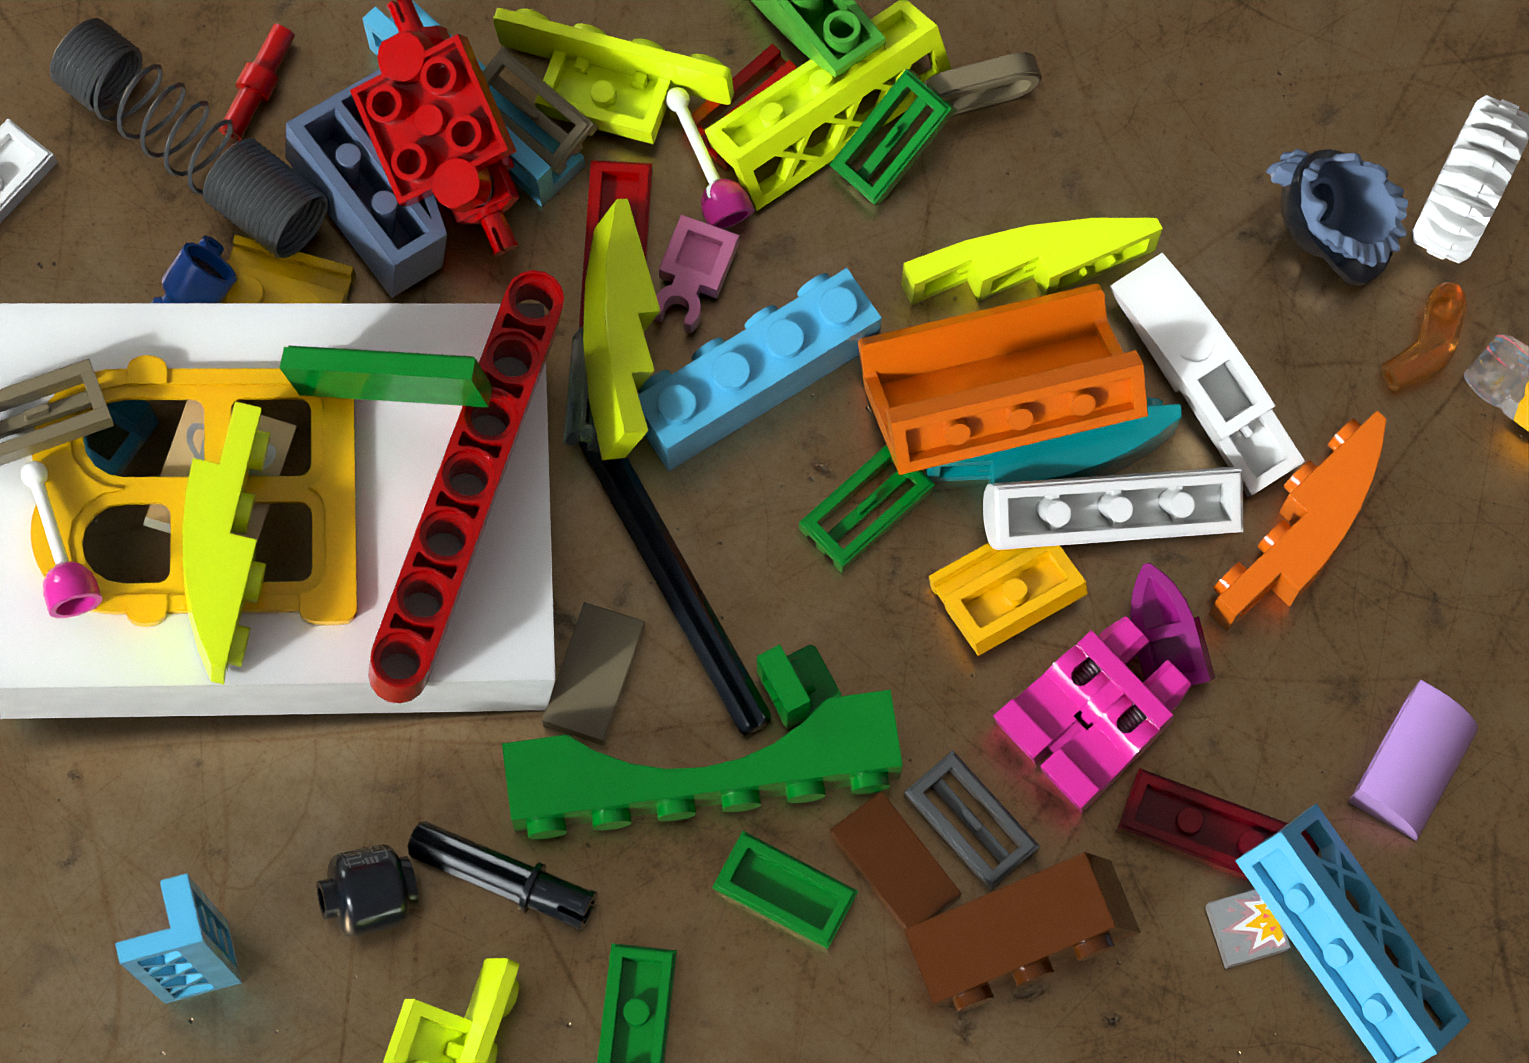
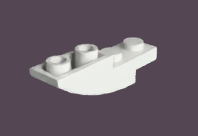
M1163 253L1108 287L1175 393L1178 391L1182 393L1228 467H1239L1242 469L1243 490L1247 497L1254 495L1305 462L1273 412L1272 408L1276 405L1253 370L1201 298Z

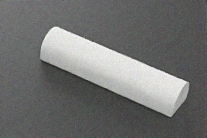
M1221 467L989 483L985 488L983 498V518L986 536L992 548L1002 550L1243 532L1242 469L1239 467Z

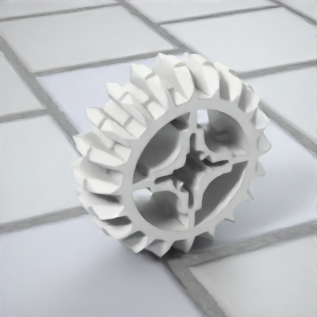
M1488 95L1478 99L1474 104L1412 230L1413 243L1427 249V253L1442 260L1447 258L1458 264L1471 256L1529 140V114L1519 110L1520 106L1505 99L1499 101Z

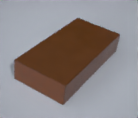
M882 791L830 829L829 835L903 930L939 915L960 899L962 895L960 890Z

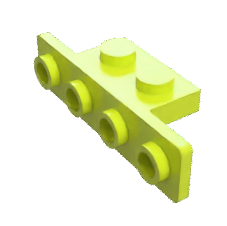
M497 8L493 17L500 45L551 59L543 81L599 127L597 130L654 144L667 109L665 103L666 94L671 88L681 87L690 96L725 105H730L733 99L734 87L730 68L724 66L719 60L711 56L692 54L688 57L665 51L662 46L647 39L637 38L630 42L607 36L602 30L589 24L578 23L574 26L549 21L543 14L526 8L517 9L516 12ZM539 94L537 95L535 106L545 115L572 123Z
M486 958L482 964L464 1018L415 999H405L383 1063H495L498 1048L494 1040L502 1017H506L512 1010L519 992V982L515 979L519 963L508 958Z

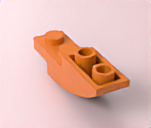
M1378 410L1363 425L1355 418L1349 421L1328 443L1327 446L1334 452L1318 467L1309 460L1292 475L1284 485V488L1290 494L1279 513L1293 526L1282 520L1258 544L1257 547L1264 553L1248 569L1241 562H1238L1213 587V590L1219 596L1209 615L1226 631L1233 627L1270 590L1290 607L1314 582L1332 558L1358 515L1374 479L1382 451L1387 421Z

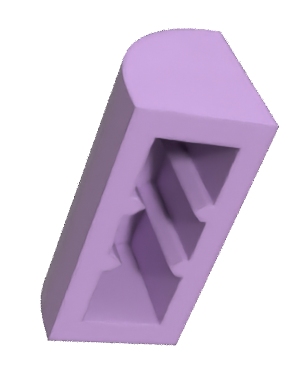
M1420 680L1408 694L1348 802L1417 841L1478 732L1476 721L1455 700L1432 685Z

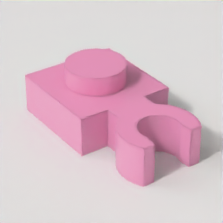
M684 215L680 216L659 267V278L672 282V285L664 287L656 295L661 311L654 319L655 321L661 322L663 320L665 311L669 306L681 304L688 309L684 320V331L692 333L697 328L701 319L699 295L703 293L718 298L739 246V235Z

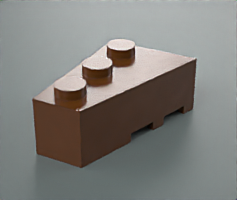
M1083 852L904 929L932 1003L945 1006L954 1004L957 1012L967 1011L994 999L992 993L994 988L1013 981L1016 982L1017 987L1037 982L1054 973L1052 966L1076 957L1078 961L1096 957L1113 949L1115 942L1141 933L1111 860L1087 852Z

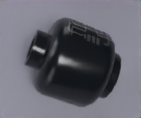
M384 844L342 852L333 856L328 864L327 879L317 881L316 885L319 907L325 920L335 918L339 928L349 937L400 927L407 921L409 909L418 906L417 883L410 859L407 856L399 857L392 847Z

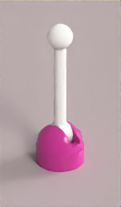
M681 87L671 88L666 94L665 103L670 110L677 112L709 182L701 197L702 214L709 225L720 229L732 227L750 217L755 212V208L748 193L740 183L719 177L687 107L690 101L688 92Z
M30 461L23 466L21 479L24 484L32 488L55 561V566L48 571L43 581L45 603L51 617L70 618L91 611L102 602L101 592L97 580L90 570L79 563L68 560L44 484L48 478V470L41 462Z

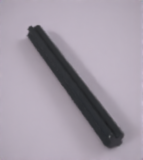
M589 400L575 405L566 413L567 423L737 728L743 735H748L762 729L771 721V712L627 456L626 458L602 460Z

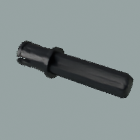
M427 821L419 822L409 838L407 848L408 854L412 858L519 903L518 910L523 913L532 909L570 925L575 930L581 932L593 912L594 907L590 906V904L594 905L597 901L598 893L596 891L587 890L546 872V865L539 862L535 867H532Z

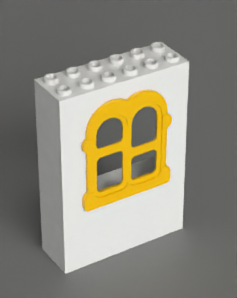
M0 303V389L89 358L106 405L123 400H195L201 403L204 408V461L220 463L231 420V410L235 402L240 400L298 399L306 402L311 410L310 470L301 476H248L244 492L256 495L254 504L300 503L306 505L312 514L311 575L304 581L263 582L258 603L245 601L239 625L251 627L242 667L229 665L223 685L210 681L199 655L188 616L183 579V519L189 477H122L108 474L96 467L87 455L84 437L0 466V719L546 710L555 683L546 362L428 683L422 693L415 699L399 704L387 702L379 697L371 688L368 677L371 649L462 406L300 396L279 368L283 348L292 345L474 356L479 363L501 304ZM543 304L516 305L520 313L526 317L536 319L545 316ZM513 357L500 358L494 363L498 371L506 376L516 377L528 371L522 361ZM83 383L0 412V421L39 405L50 404L86 391L85 385ZM90 407L88 409L70 414L68 416L0 439V443L30 433L32 431L47 427L49 425L64 421L66 419L84 414L94 409L93 407ZM492 415L479 416L472 421L476 430L484 435H499L506 430L504 423ZM30 461L41 462L48 470V478L44 484L68 560L79 563L90 570L96 578L101 592L102 602L91 611L70 618L51 617L45 603L43 581L48 571L55 566V561L32 488L24 484L21 479V470ZM459 474L450 480V485L462 495L471 496L484 490V484L473 474ZM158 504L166 507L170 512V574L167 579L159 583H120L109 581L95 573L85 559L82 546L85 531L94 517L110 507L120 505ZM449 533L435 534L427 541L431 550L442 556L455 555L463 548L458 538ZM427 593L412 594L404 602L408 611L418 617L433 616L440 610V604L435 597ZM396 653L389 655L381 663L385 673L395 679L410 678L418 670L415 661L406 654Z

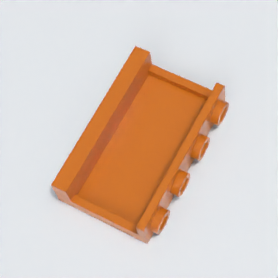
M1091 284L864 337L858 341L865 392L899 475L1148 416L1143 362L1136 350L1123 352L1108 323L1105 295L1099 284Z

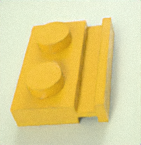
M235 234L232 242L233 249L229 260H226V262L236 273L237 281L221 303L348 302L347 295L351 284H354L356 278L353 266L302 252H297L283 259L275 258L273 254H270L269 251L261 247L255 240Z
M988 542L929 575L932 591L940 597L946 611L978 656L1088 594L1086 580L1060 545L996 550Z

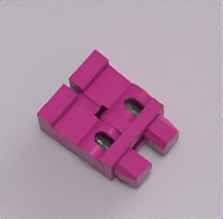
M1126 616L1107 627L1098 636L1091 630L1014 700L1012 698L993 715L997 725L1035 764L1042 760L1050 751L1053 753L1040 765L1042 772L1082 814L1173 723V714L1171 712L1179 706L1191 688L1190 681L1169 660L1163 663L1143 683L1136 677L1127 665L1150 643L1146 636ZM1078 716L1088 727H1090L1088 730H1086L1077 721L1076 718Z

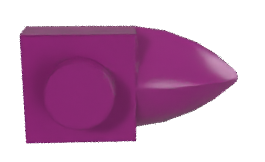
M1151 563L1143 564L1132 592L1130 617L1131 621L1146 636L1150 643L1138 654L1144 679H1148L1167 660L1190 681L1191 686L1215 679L1199 616H1193L1186 598L1163 571Z

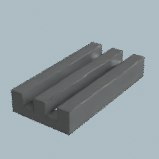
M953 750L904 792V798L989 892H992L1000 885L1002 880L1008 875L1010 876L1027 858L1029 859L1040 848L1037 842ZM950 772L1018 847L1012 854L1000 844L945 783L942 777ZM931 788L999 864L995 869L992 870L924 794L927 790Z

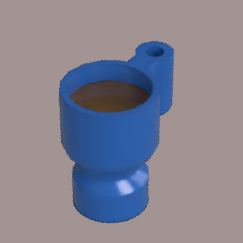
M203 236L198 244L186 243L162 276L164 296L155 297L151 303H221L237 281L236 273L232 267L220 257L224 251L223 246L210 236Z

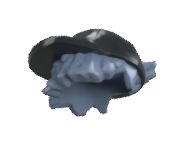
M1300 149L1284 152L1280 156L1281 162L1273 163L1267 168L1266 172L1271 175L1273 183L1282 186L1281 213L1285 226L1297 246L1309 254L1324 258L1330 267L1348 284L1362 286L1377 278L1387 267L1393 252L1400 250L1398 239L1404 238L1407 235L1406 229L1400 222L1407 216L1408 199L1402 197L1404 189L1387 179L1389 175L1387 169L1380 164L1362 161L1361 156L1357 153H1343L1332 149L1317 150L1312 153Z

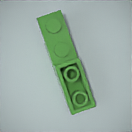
M751 0L787 39L834 77L839 76L886 44L884 35L854 0Z

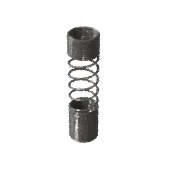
M93 18L83 21L65 35L55 49L50 62V77L53 83H56L62 90H65L71 97H74L80 104L88 108L89 111L95 112L99 119L107 122L117 120V129L122 137L130 140L140 138L141 149L144 154L152 158L164 157V167L169 174L177 177L188 175V186L193 193L203 195L205 202L210 207H214L224 218H228V221L232 222L233 225H237L238 229L245 232L247 236H250L256 243H259L261 247H264L270 254H273L275 258L283 259L294 255L314 237L327 214L328 198L326 193H322L311 182L303 178V175H299L288 164H285L279 157H276L265 146L257 142L255 138L240 140L226 149L208 172L203 190L196 188L192 181V174L207 166L224 149L233 131L232 120H221L205 133L191 156L187 171L180 172L174 170L169 164L168 156L182 149L202 129L210 111L208 102L199 101L191 105L180 116L167 138L164 152L155 153L149 151L145 144V137L161 129L178 112L186 95L185 84L178 82L168 86L150 106L143 120L140 134L133 135L127 133L122 126L121 119L135 113L153 96L163 76L161 65L153 64L141 71L143 58L140 49L102 19ZM154 69L157 70V78L149 92L140 102L123 113L124 105L139 80L148 72ZM181 88L180 97L173 109L162 121L147 130L148 123L160 102L172 90ZM119 103L117 116L110 117L101 112ZM204 106L203 116L197 126L183 141L170 149L171 143L185 119L195 109ZM223 125H228L226 135L220 145L208 158L194 167L202 147L210 136Z

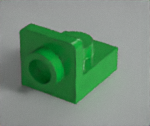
M779 644L757 655V676L786 730L805 721L826 698L841 696L838 686L814 645H807L786 656Z

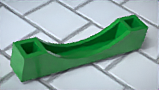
M891 689L826 698L803 723L775 743L740 759L707 767L665 769L632 764L594 751L567 734L502 743L511 821L515 833L527 831L529 839L559 837L567 833V825L592 822L594 830L619 829L631 825L632 816L657 813L659 821L683 820L697 814L696 807L722 804L724 812L747 811L760 807V798L786 795L787 802L789 803L811 802L826 797L825 789L851 786L853 794L876 793L889 789V780L900 779L903 767Z

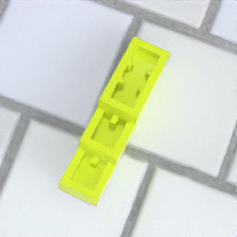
M616 199L594 229L585 280L583 345L588 397L602 460L626 458L648 432L637 391L655 371L644 331L661 311L628 199Z
M1086 218L1027 225L965 240L907 261L903 265L901 286L911 306L967 281L978 302L1033 278L1044 296L1065 291L1156 251L1163 228L1158 218Z

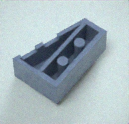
M378 69L286 122L285 158L299 175H303V178L311 182L313 186H316L322 193H326L328 198L327 214L390 297L393 298L443 267L447 232L434 194L409 207L398 204L351 95V89L382 74L381 70Z

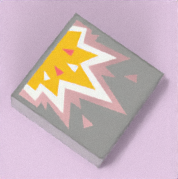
M1256 889L1207 903L1205 906L1225 969L1283 953L1291 948L1286 932Z

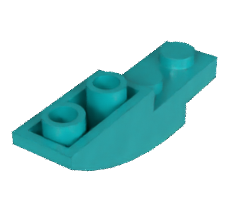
M1146 398L1147 417L925 469V475L932 482L989 479V483L1112 475L1148 456L1174 436L1182 417L1181 405H1163L1161 399Z

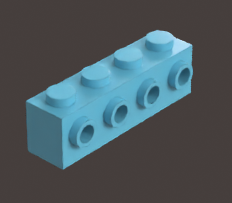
M848 268L832 277L828 273L814 277L800 288L797 293L798 298L780 309H777L775 305H771L758 311L745 323L744 331L726 342L721 337L707 342L692 355L691 360L693 362L673 374L669 370H664L645 381L638 390V397L648 428V432L644 436L668 471L681 465L859 355L858 341L861 338L880 334L882 317Z

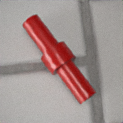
M273 24L254 62H246L235 83V87L239 91L223 119L232 120L233 131L230 137L232 140L240 141L260 102L267 103L279 81L276 72L295 37L291 30L282 25ZM223 125L219 128L223 135H226L228 125Z

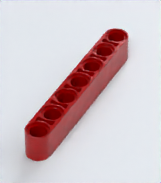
M537 270L522 272L511 280L505 291L479 361V365L493 386L489 407L462 406L371 649L368 677L371 688L379 697L387 702L401 704L412 701L422 693L428 683L558 330L564 294L558 281L546 272ZM536 300L542 303L549 313L541 318H529L521 314L516 305L521 301ZM513 357L522 361L528 371L516 377L506 376L498 371L494 363L500 358ZM492 415L504 423L506 430L499 435H484L476 430L472 421L479 416ZM459 474H473L484 484V490L471 496L462 495L454 490L450 485V480ZM449 533L458 538L463 548L455 555L442 556L433 552L428 546L427 541L435 534ZM427 593L435 597L440 604V610L433 616L418 617L408 611L404 602L412 594ZM392 654H406L415 661L418 670L410 678L395 679L387 675L382 669V661Z

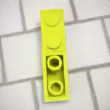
M239 402L234 404L220 463L217 464L192 458L185 495L183 519V579L188 616L199 655L210 681L223 685L229 665L242 667L251 627L242 626L239 623L245 601L258 603L266 570L265 563L255 561L257 539L235 535L234 531L247 534L256 495L245 493L244 491L250 469L261 472L263 470L271 433L260 430L261 407Z

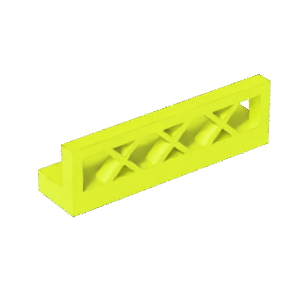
M898 0L870 19L886 38V44L839 76L834 77L810 59L705 129L711 147L734 168L739 183L748 193L756 211L831 162L906 69H910L914 62L928 54L932 68L920 75L923 82L936 74L951 70L938 25L908 0ZM874 89L881 90L874 107L863 114H856L859 104L865 95ZM912 90L884 125L904 113L918 97ZM824 123H831L825 140L813 148L806 147L813 130ZM775 156L782 157L776 172L761 183H758L754 170Z

